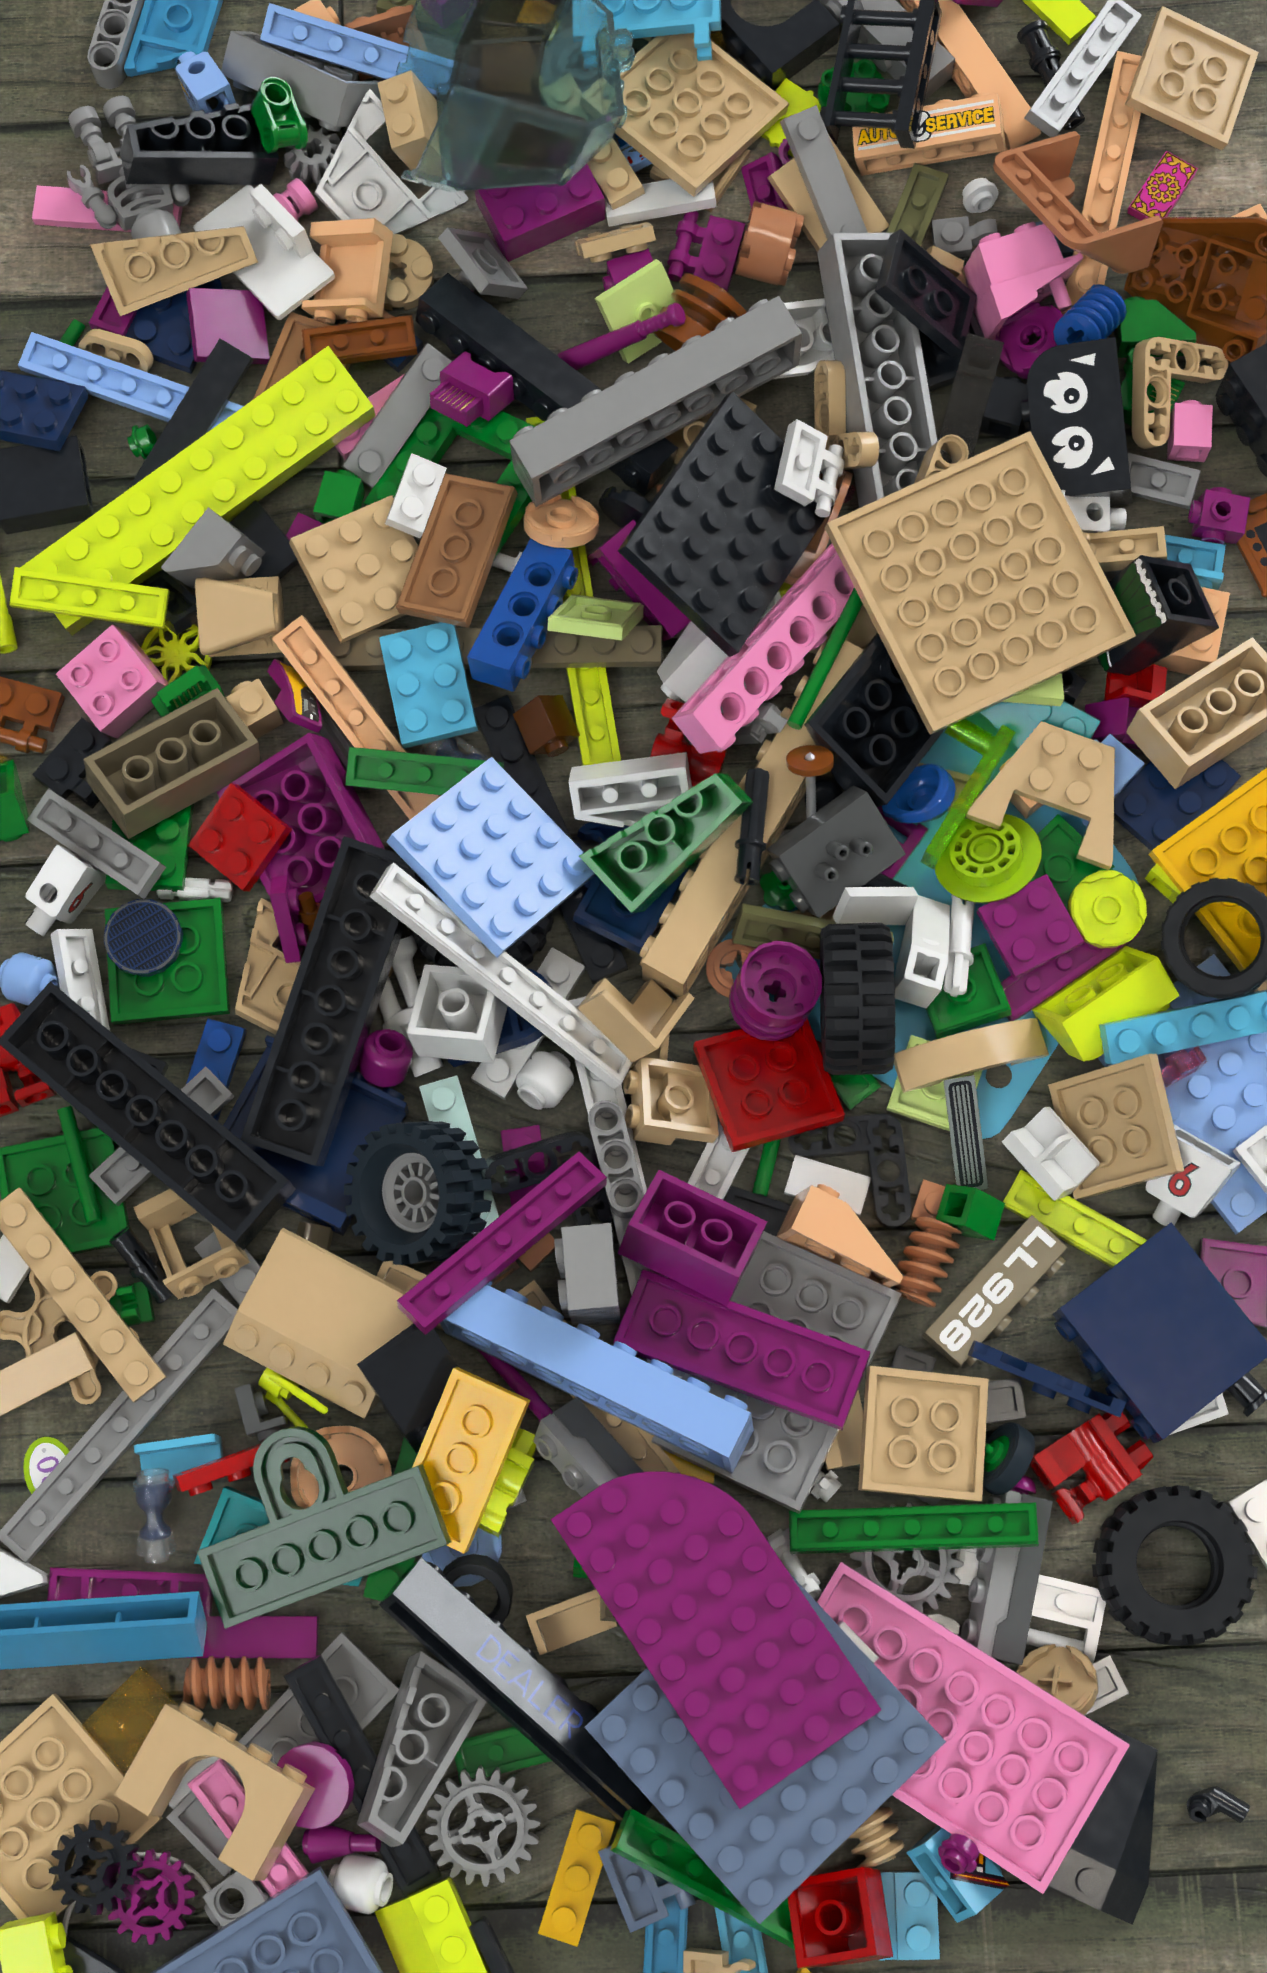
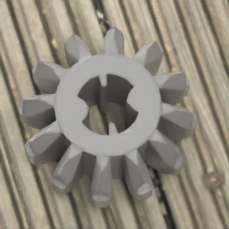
M309 124L306 147L304 149H296L294 146L285 147L287 153L283 157L285 167L289 169L290 177L293 180L295 178L300 179L307 188L312 183H315L316 187H318L341 142L336 133L329 135L328 129L324 127L315 132L314 128Z

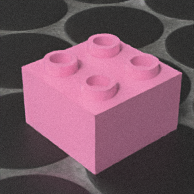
M113 624L56 673L98 730L117 739L154 707L151 702L152 698L158 695L157 692L169 684L132 635Z

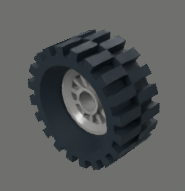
M422 1121L383 1125L379 1127L380 1131H372L364 1137L368 1144L357 1145L353 1152L359 1159L358 1162L348 1163L346 1174L353 1176L352 1183L344 1184V1195H352V1204L346 1205L345 1209L347 1217L356 1216L357 1223L351 1226L355 1236L366 1235L367 1238L362 1243L363 1247L368 1252L378 1251L376 1258L384 1262L393 1261L395 1265H407L447 1260V1258L451 1257L475 1237L472 1233L481 1232L486 1226L487 1222L480 1218L482 1212H490L492 1203L490 1200H484V1190H492L491 1179H483L481 1174L482 1170L488 1168L485 1158L474 1157L473 1154L480 1148L474 1140L463 1141L466 1132L460 1128H450V1123Z

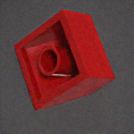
M858 1867L809 1876L788 1896L797 1968L854 1964L893 1957L880 1870Z

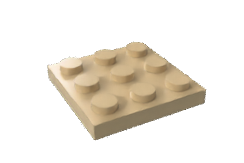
M1162 6L1156 13L1125 105L1219 150H1223L1229 142L1259 52Z
M392 495L290 539L289 544L340 643L405 616V614L398 612L396 605L418 545L412 535L385 524L394 500Z
M1146 1054L1048 1085L1054 1112L1100 1163L1073 1191L1075 1200L1093 1197L1184 1171L1157 1054Z
M879 1366L866 1367L858 1490L975 1503L982 1502L989 1379Z

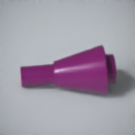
M328 1825L316 1829H306L303 1835L302 1847L304 1854L308 1855L310 1862L316 1864L353 1854L355 1851L379 1852L381 1840L372 1834H355L352 1831Z

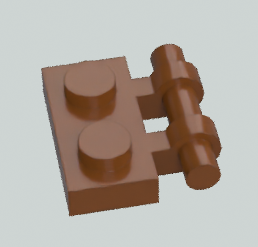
M0 676V742L15 746L17 751L27 754L30 751L44 754L48 741L36 735L38 729L49 732L54 731L65 699L63 694ZM6 720L23 724L19 732L4 728Z

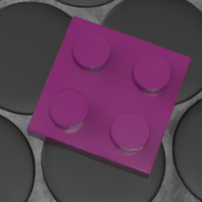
M1047 874L1029 882L1016 894L1003 900L990 902L977 910L980 920L1013 979L1068 953L1084 943L1080 932Z

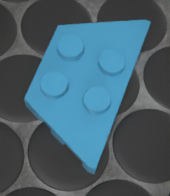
M145 0L124 65L126 76L133 77L176 68L178 58L185 52H194L196 55L201 52H208L223 0Z

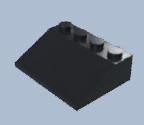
M878 632L804 724L817 746L829 749L833 753L834 766L830 771L837 783L845 791L853 785L866 791L876 807L889 803L946 729L944 728L931 735L929 734Z

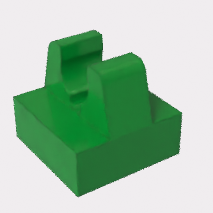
M142 1282L118 1286L116 1294L109 1302L128 1327L155 1321L151 1293Z

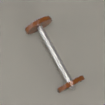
M817 745L797 747L791 750L786 757L787 768L796 775L806 777L807 819L816 813L815 776L829 772L834 766L833 753L829 749Z

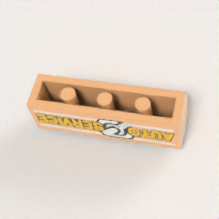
M978 93L971 98L954 101L943 99L935 104L924 106L915 149L901 148L896 134L892 133L891 129L852 127L854 158L861 176L913 167L914 163L927 165L1006 151L1003 113L998 93Z

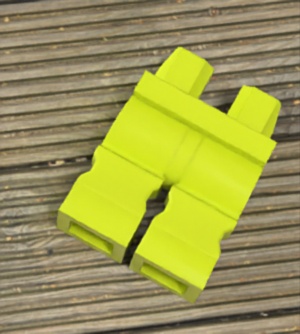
M519 1428L478 1526L483 1531L497 1537L500 1536L505 1525L507 1508L515 1504L534 1466V1458L532 1457L536 1450V1444L533 1442L535 1435L524 1429Z

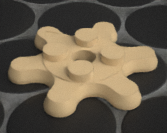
M32 1270L29 1274V1281L35 1293V1301L32 1307L22 1313L11 1310L0 1312V1339L15 1340L22 1344L26 1357L59 1341L57 1337L58 1327L65 1321L72 1323ZM98 1271L90 1277L108 1301L116 1294L118 1282L112 1273ZM130 1328L139 1340L137 1332L133 1328ZM82 1337L95 1365H97L100 1360L99 1357ZM96 1368L68 1382L73 1397L80 1404H92L101 1396L102 1385L97 1377Z

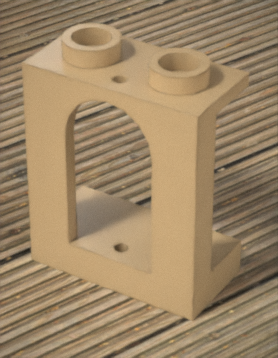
M171 1189L133 1207L138 1220L150 1234L167 1276L163 1283L178 1300L198 1294L204 1286L220 1278L230 1277L237 1273L239 1268L250 1263L245 1249L243 1251L212 1225L221 1250L187 1267L171 1226L197 1213V1211Z

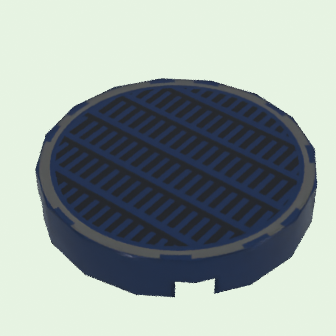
M136 899L121 905L111 914L104 930V945L108 957L121 971L132 975H139L140 977H151L168 969L177 960L181 944L183 943V931L176 915L166 905L153 899Z

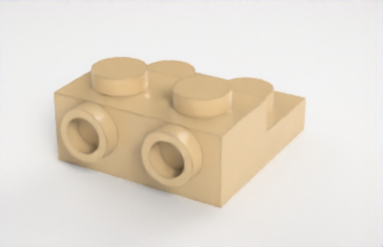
M642 1057L638 1059L632 1070L628 1071L624 1078L623 1090L625 1094H631V1104L627 1107L625 1122L627 1128L633 1129V1140L671 1145L675 1138L713 1143L719 1136L717 1112L699 1065Z

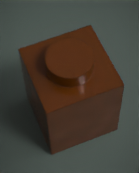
M538 695L513 713L530 755L547 754L548 757L558 756L567 751L569 748L568 744L580 736L563 695Z

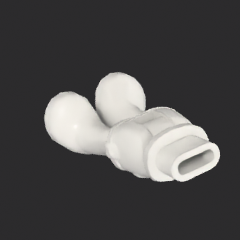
M413 935L400 939L392 963V968L408 1008L401 1010L389 976L379 1001L385 1022L383 1029L400 1032L409 1041L410 1039L406 1033L419 988L413 964V956L418 948ZM413 1047V1059L410 1067L414 1077L443 1067L441 1058L418 1056Z

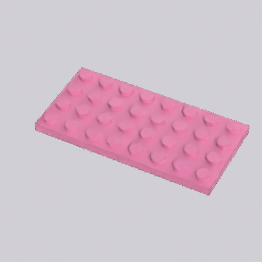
M840 1562L817 1603L836 1623L844 1621L879 1657L874 1663L877 1668L946 1741L892 1795L949 1833L968 1837L975 1843L981 1854L1044 1894L1130 1744L859 1572Z

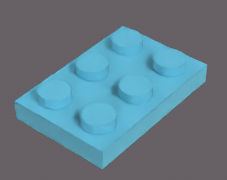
M439 622L379 637L400 740L404 749L479 731L456 625Z

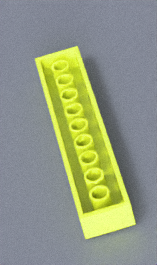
M328 345L20 568L138 585L162 570L161 566L208 507L226 521H232L253 501H259L372 420L375 417L374 406ZM54 613L72 636L95 620Z

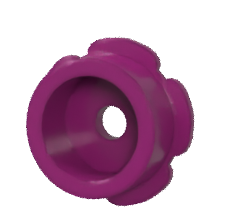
M952 1834L947 1840L942 1841L941 1846L938 1848V1853L942 1865L948 1871L954 1874H962L965 1871L971 1873L976 1869V1859L979 1856V1850L972 1840L961 1834Z

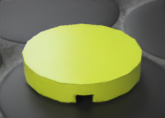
M1100 870L1083 878L1072 890L1068 901V913L1086 943L1098 948H1116L1131 941L1138 934L1142 925H1144L1147 916L1146 899L1140 886L1134 880L1124 876L1123 873L1115 870Z

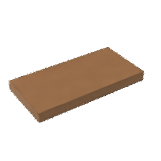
M445 473L396 605V609L400 614L466 628L470 627L518 494L515 487Z

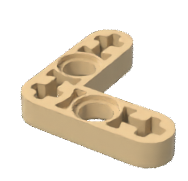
M1153 337L1137 343L1133 352L1132 437L1140 448L1149 449L1162 446L1169 438L1171 378L1197 383L1221 380L1228 368V360L1225 358L1222 349L1215 346L1163 337ZM1178 351L1184 354L1186 360L1184 370L1177 364L1176 356ZM1150 354L1158 356L1163 354V357L1155 361V358L1150 356ZM1206 360L1211 366H1199L1200 361ZM1149 383L1156 390V400L1154 403L1147 396V386Z
M838 360L819 361L814 372L815 429L828 436L825 449L828 450L829 446L833 444L843 447L842 459L845 462L843 470L874 466L879 456L877 435L874 432L846 433L845 369L842 362Z

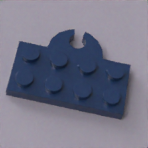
M589 822L578 830L577 837L583 841L593 840L601 844L607 838L619 831H623L629 826L617 827ZM692 864L645 911L631 913L595 874L584 884L588 890L574 913L573 921L640 954L648 937L654 935L660 924L659 920L667 905L672 902Z

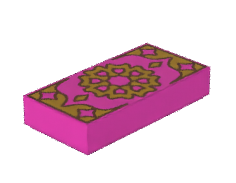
M1166 151L1130 204L1127 213L1140 221L1145 217H1168L1195 177L1198 168Z

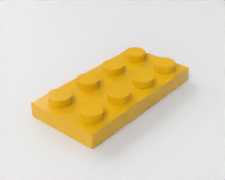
M459 1367L452 1369L412 1468L420 1464L424 1466L451 1539V1543L446 1546L465 1554L471 1546L526 1413L530 1399Z

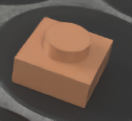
M923 1179L910 1219L916 1220L917 1217L936 1219L945 1186Z

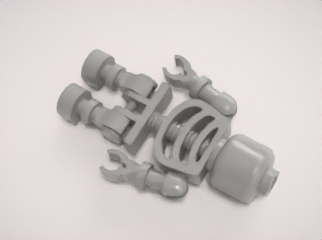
M116 96L108 100L103 106L104 116L109 128L115 126L117 133L122 136V139L119 140L120 147L113 148L110 142L105 143L103 141L101 121L94 107L82 106L75 109L68 118L70 127L75 138L81 137L83 144L88 146V158L92 168L96 170L98 184L113 181L107 190L108 205L103 200L104 194L100 188L94 187L91 174L84 165H80V176L84 177V183L81 180L74 179L71 176V171H67V181L69 187L75 193L82 196L81 200L85 207L93 210L95 219L100 226L105 229H111L118 222L124 231L131 230L133 239L182 233L173 215V203L180 207L186 206L189 203L190 192L187 184H170L171 186L169 184H126L121 158L118 159L117 156H120L127 126L137 124L135 121L136 113L130 99L126 96Z

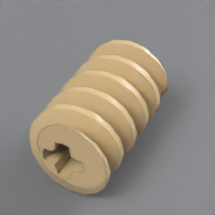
M879 1807L849 1837L859 1838L860 1843L851 1850L852 1855H865L866 1857L857 1868H872L896 1858L895 1855L904 1848L903 1840H890L899 1830L897 1824L884 1823L893 1814L892 1808Z

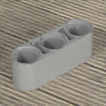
M104 0L87 55L96 83L100 87L114 89L123 84L126 79L124 65L144 0H132L126 4L124 2L128 0ZM112 63L107 67H102L104 64Z
M600 1101L590 1109L588 1123L600 1171L607 1177V1183L604 1186L606 1195L614 1214L622 1218H632L644 1197V1192L625 1118L621 1108L616 1103ZM602 1113H611L618 1121L614 1128L601 1130L595 1124L596 1118ZM617 1150L623 1152L628 1158L623 1167L613 1169L605 1163V1158L610 1152ZM627 1188L633 1190L638 1196L634 1205L622 1207L616 1203L615 1196L618 1191Z

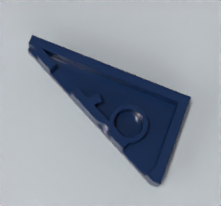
M973 1341L968 1353L973 1358L1033 1382L1031 1390L1053 1400L1056 1393L1069 1397L1066 1405L1089 1414L1093 1407L1121 1417L1125 1407V1401L1094 1391L1086 1385L1020 1360L978 1341Z

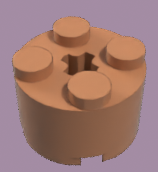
M754 201L748 218L750 222L744 232L735 275L776 286H785L788 273L791 271L796 254L794 247L802 229L804 216L791 210Z

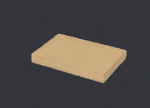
M830 137L867 232H883L889 227V223ZM793 158L767 177V179L788 210L804 216L802 230L818 252L827 241V238L795 158Z

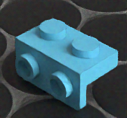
M1165 535L1167 560L1191 564L1201 587L1218 590L1224 577L1222 567L1226 545Z

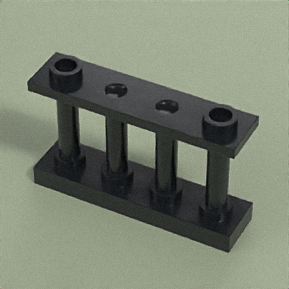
M848 0L847 5L842 6L840 14L842 32L827 105L822 106L820 111L826 130L835 144L838 142L841 126L891 129V132L896 134L901 148L915 149L942 17L938 0H920L919 7L914 8L913 12L864 10L861 0ZM861 25L912 27V31H914L912 42H907L906 46L860 44L858 39ZM854 59L905 61L907 65L905 76H900L899 79L851 77ZM848 92L898 95L900 99L898 110H893L892 114L844 111Z

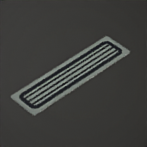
M975 1076L944 1080L956 1185L973 1187L979 1190L988 1189Z

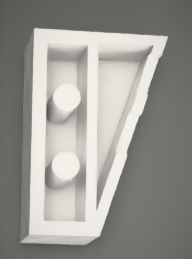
M687 752L572 767L568 782L575 819L617 827L633 825L645 815L656 811L671 802L675 797L692 788Z

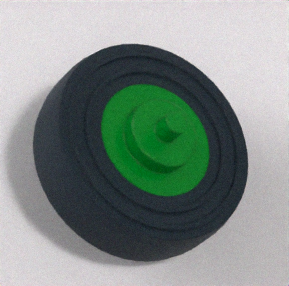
M1008 1422L998 1427L985 1441L984 1490L994 1495L1005 1494L1024 1476L1032 1461L1035 1450L1034 1436L1027 1429L1019 1424Z

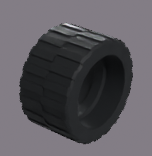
M1212 878L1209 881L1191 885V888L1176 897V901L1172 906H1169L1166 912L1167 915L1164 923L1162 922V941H1160L1161 949L1165 956L1164 960L1174 976L1192 991L1217 999L1239 997L1259 988L1267 980V897L1264 893L1259 892L1247 882L1245 884L1237 879ZM1214 902H1232L1242 906L1253 915L1260 929L1261 943L1254 961L1243 971L1230 976H1214L1203 972L1192 963L1185 949L1184 934L1189 920L1200 908Z

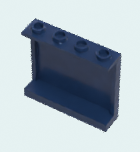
M269 1035L265 1038L267 1045L265 1051L223 1125L239 1139H241L275 1039ZM356 1071L324 1166H314L246 1142L243 1143L287 1178L296 1188L282 1205L283 1207L319 1225L330 1227L333 1232L344 1236L354 1217H347L345 1209L346 1205L352 1204V1195H344V1184L352 1183L353 1176L346 1174L348 1163L358 1162L359 1160L353 1154L357 1145L368 1144L364 1137L372 1131H380L379 1127L386 1124L404 1123L409 1114L407 1103L403 1101L405 1097L401 1093L389 1087H384L381 1091L369 1085V1082L361 1073Z
M1172 1222L1052 1314L1057 1320L1054 1325L1060 1335L1068 1342L1074 1341L1082 1352L1080 1358L1086 1368L1094 1375L1100 1374L1108 1385L1105 1389L1109 1396L1126 1402L1125 1407L1134 1418L1131 1420L1133 1427L1143 1439L1148 1440L1150 1438L1154 1444L1170 1435L1267 1358V1341Z

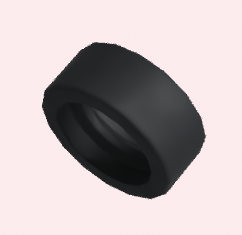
M476 1554L458 1557L444 1568L443 1573L445 1579L452 1585L458 1578L468 1574L479 1575L492 1582L496 1588L498 1598L495 1608L487 1616L498 1620L503 1625L509 1615L513 1597L510 1575L503 1566L488 1556Z

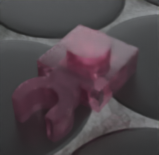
M1199 1046L1189 1053L1182 1049L1164 1060L1167 1066L1163 1068L1161 1073L1165 1087L1167 1088L1200 1070L1207 1063V1058Z

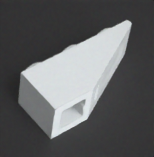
M918 895L906 923L894 975L895 999L927 1009L940 993L949 957L950 905Z

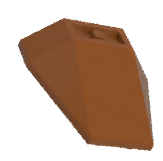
M1160 217L1163 220V224L1149 266L1128 273L1124 290L1133 297L1138 296L1143 297L1145 300H1158L1196 332L1197 340L1195 343L1222 349L1225 358L1228 360V366L1231 362L1264 345L1267 342V219L1261 217Z

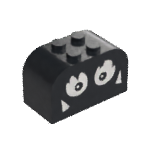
M1116 337L1058 345L1044 351L1034 361L1028 373V400H1021L1025 431L1032 432L1060 489L1065 490L1066 496L1110 497V507L1133 504Z

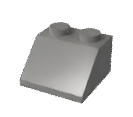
M208 507L161 568L192 589L195 588L196 578L206 577L215 580H229L249 577L258 570L262 562L261 558L266 552Z

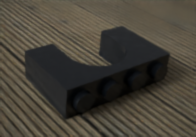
M721 0V30L711 31L713 34L717 32L725 41L726 48L734 58H740L748 66V70L772 90H775L785 78L789 80L838 43L840 23L819 0H813L788 20L773 26L751 24L735 12L731 5L732 0Z

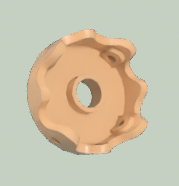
M332 1426L316 1430L330 1444L338 1465L348 1466L352 1470L353 1481L347 1487L348 1492L392 1476L391 1464L386 1451L379 1441L368 1432L354 1426ZM293 1457L290 1466L292 1497L297 1506L310 1507L318 1498V1481L312 1473L304 1468L303 1463L298 1458Z

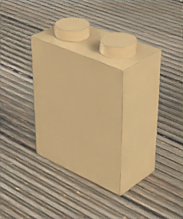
M410 70L378 82L391 149L425 186L439 181L446 173L449 177L458 174L444 108L417 76Z

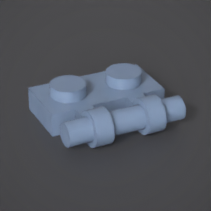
M612 1845L598 1850L630 1933L668 1917L669 1913L663 1900L665 1898L675 1895L681 1910L696 1904L692 1894L670 1882L658 1886L653 1873L610 1851Z

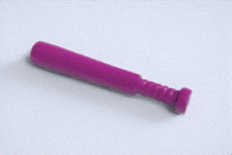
M672 303L663 313L642 322L639 320L562 351L557 356L575 370H579L646 339L647 335L659 331V329L669 325L674 327L683 325L686 320L685 312L680 304Z

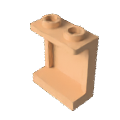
M375 218L311 222L309 237L321 244L319 257L333 270L335 279L314 294V300H303L301 309L313 316V320L326 324H334L336 320L344 319L351 322L367 321V318H382L393 232Z

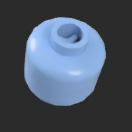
M19 952L6 959L0 967V987L2 994L8 1000L29 1006L50 981L59 987L56 968L50 960Z

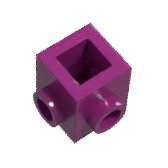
M1223 487L1205 489L1197 501H1192L1189 509L1188 523H1193L1191 536L1202 538V541L1236 544L1245 534L1250 497L1234 495L1230 489Z

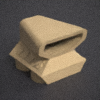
M279 576L215 580L206 577L196 578L195 593L199 648L202 655L220 657L282 652L272 640L275 635L285 628L282 587Z

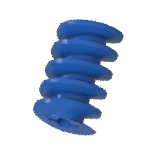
M1093 285L1055 324L1053 332L1057 346L1106 339L1125 319L1127 311L1124 300L1115 290L1105 285Z

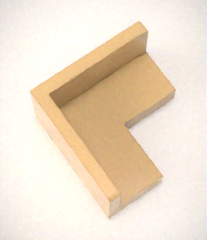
M603 978L594 985L578 1006V1009L631 1062H634L659 1048L692 1003L694 997L688 992L673 1000L651 979L641 986L629 1002L606 978Z

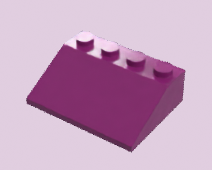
M309 732L231 782L239 785L292 828V831L260 876L269 897L272 877L288 875L291 889L297 888L299 895L310 891L313 893L315 901L321 903L325 892L324 887H327L344 836L385 849L354 787L345 785L346 772L327 738ZM229 784L221 790L217 791L219 798L222 796V794L227 789Z

